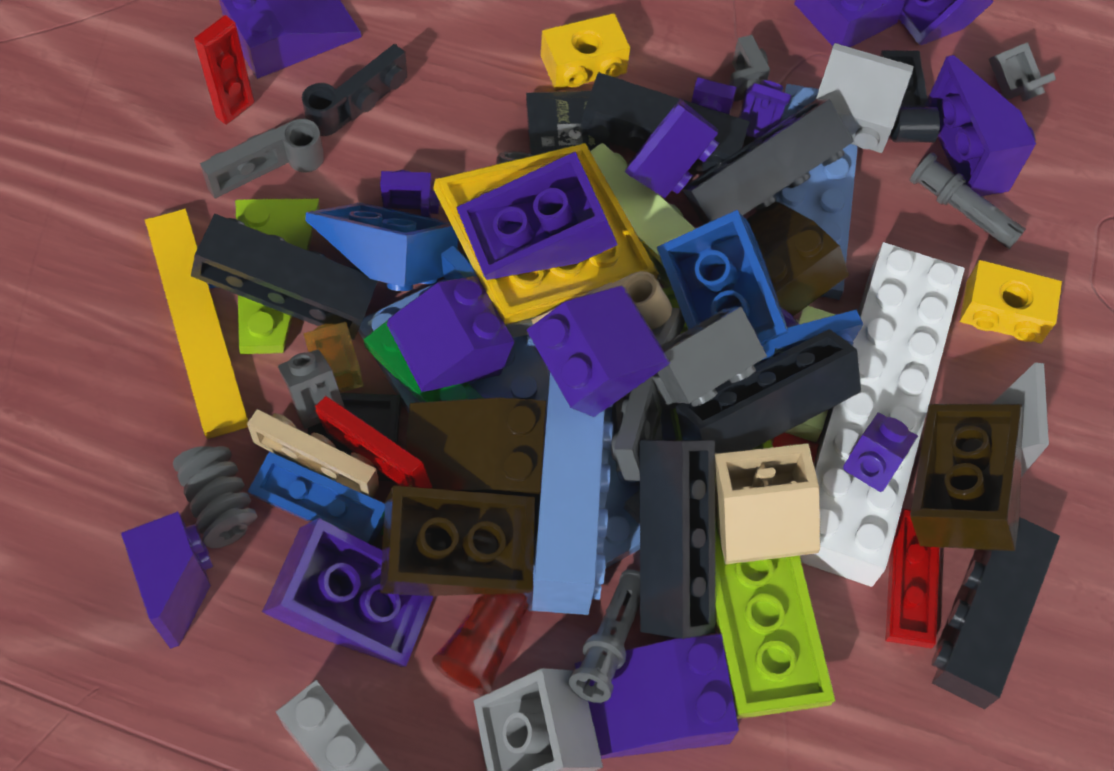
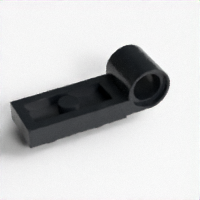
M394 43L335 89L326 83H315L308 86L302 93L305 119L313 121L318 126L320 136H329L336 133L349 121L355 120L363 112L370 111L377 101L391 90L398 89L408 77L406 52Z
M882 50L881 57L914 66L891 131L892 141L899 143H934L939 133L940 117L937 107H929L920 51Z

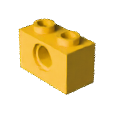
M615 13L542 30L541 58L555 90L578 87L584 83L595 81L598 72L612 77L627 73L630 46Z
M979 260L966 282L959 322L973 325L979 330L996 331L1015 336V338L1024 342L1042 343L1057 321L1062 281Z

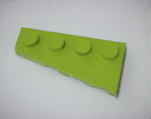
M319 199L235 200L236 219L243 222L247 227L267 235H277L287 243L309 251L313 227L305 221L306 212L319 210ZM238 295L240 354L284 353L292 316Z

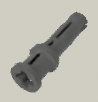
M933 152L930 153L920 163L909 181L914 185L917 183L921 184L937 196L936 201L939 204H944L945 206L950 204L984 231L996 238L1007 249H1010L1025 232L1026 228L1013 221L1001 210L965 184L966 180L961 173L954 174L936 161L937 155Z
M625 570L622 572L619 584L606 609L597 634L592 635L585 641L583 646L584 659L580 668L575 669L570 676L569 685L579 697L587 701L602 703L607 701L612 695L613 684L611 681L615 671L620 669L626 660V652L623 645L640 605L639 571ZM621 606H625L620 622L616 621ZM612 629L616 631L614 635L611 634ZM591 679L595 681L593 686L589 685Z

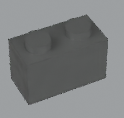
M742 307L725 308L661 345L670 364L660 370L658 374L673 402L691 403L692 406H698L714 398L718 394L715 388L730 380L731 383H735L752 375L756 371L754 364L766 358L767 355Z

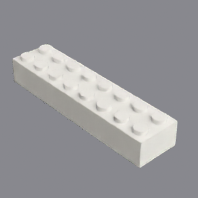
M885 242L882 243L871 267L858 310L864 325L852 345L857 349L861 393L828 410L814 461L819 484L820 551L816 554L799 555L801 563L873 587L885 571L962 281L964 267ZM878 412L886 417L900 420L908 427L909 431L918 435L883 492L875 490L843 469L854 447Z

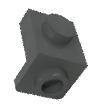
M753 35L738 38L732 62L736 72L731 74L729 82L730 86L736 87L734 102L744 100L748 87L753 83L760 84L761 80H768L770 73L766 52L762 48L759 49Z
M1028 42L989 58L1003 97L1007 100L1020 95L1023 102L1045 93L1043 85L1056 80L1054 72L1041 77Z

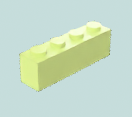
M601 143L590 152L661 275L662 279L659 282L665 288L672 287L657 246L686 234L695 228L684 219L681 211L675 205L668 204L659 194L625 173L624 171L627 167L625 159L620 154L613 153L605 144Z

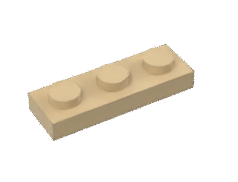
M257 409L248 421L247 425L254 444L371 498L374 497L379 489L377 469L363 455L358 453L348 455L336 449L335 445L323 435L312 433L310 436L296 429L292 421L277 413L270 416Z

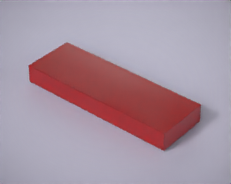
M224 15L197 35L194 41L216 118L226 125L254 104V98L236 23L227 15Z
M325 396L315 405V411L326 433L352 452L369 459L376 469L400 486L432 488L423 462L329 397Z
M902 508L890 551L885 641L932 649L936 645L940 547L920 546L910 518L911 510Z

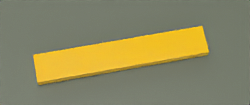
M182 209L145 219L206 439L247 428V414L209 285L204 281L191 277L194 256L198 247L187 211Z

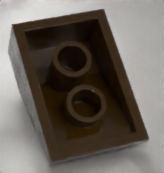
M775 200L766 208L757 211L746 219L750 224L764 258L779 305L792 316H795L849 276L840 245L816 222Z
M484 398L410 403L406 451L423 462L432 485L431 489L535 497V502H540L546 400Z
M929 404L910 513L920 546L1015 551L1020 515L1022 404Z
M393 485L385 500L380 593L417 596L531 593L533 591L535 497Z

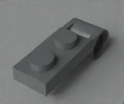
M296 119L275 130L271 129L260 135L252 136L246 142L225 152L213 155L210 159L200 163L207 188L216 199L287 163L299 172L306 173L318 169L324 161L320 131L313 121Z
M658 372L633 389L630 397L623 401L622 423L619 433H614L612 437L611 454L613 460L618 461L624 480L640 481V440H654L662 410L675 409L677 405L681 404L673 402Z

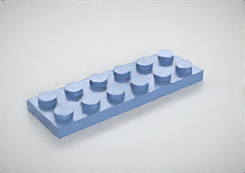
M786 84L784 93L790 94L791 99L789 104L785 105L780 123L816 100L819 89ZM853 144L843 149L845 154L837 161L827 166H823L821 163L810 170L811 177L804 183L794 188L786 186L775 194L777 197L776 201L816 222L840 245L845 263L847 259L858 146ZM844 280L823 294L822 297L840 300L844 289Z

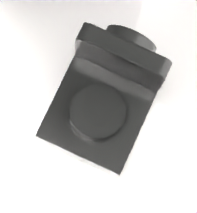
M320 350L299 353L289 361L278 366L304 429L321 423L315 411V405L325 396L345 408L333 371Z

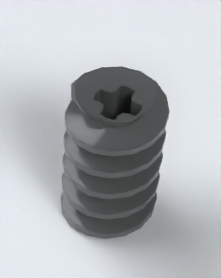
M199 446L191 448L175 457L172 463L175 471L178 472V480L181 486L184 487L183 493L187 501L191 503L190 510L193 516L197 518L196 525L199 532L203 534L202 541L209 548H222L241 539L247 531V526L252 524L258 517L255 509L246 508L251 502L249 495L243 492L239 493L245 485L242 478L234 477L238 472L236 463L229 461L232 454L230 449L225 446Z

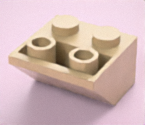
M809 444L715 454V517L725 565L819 553V484Z

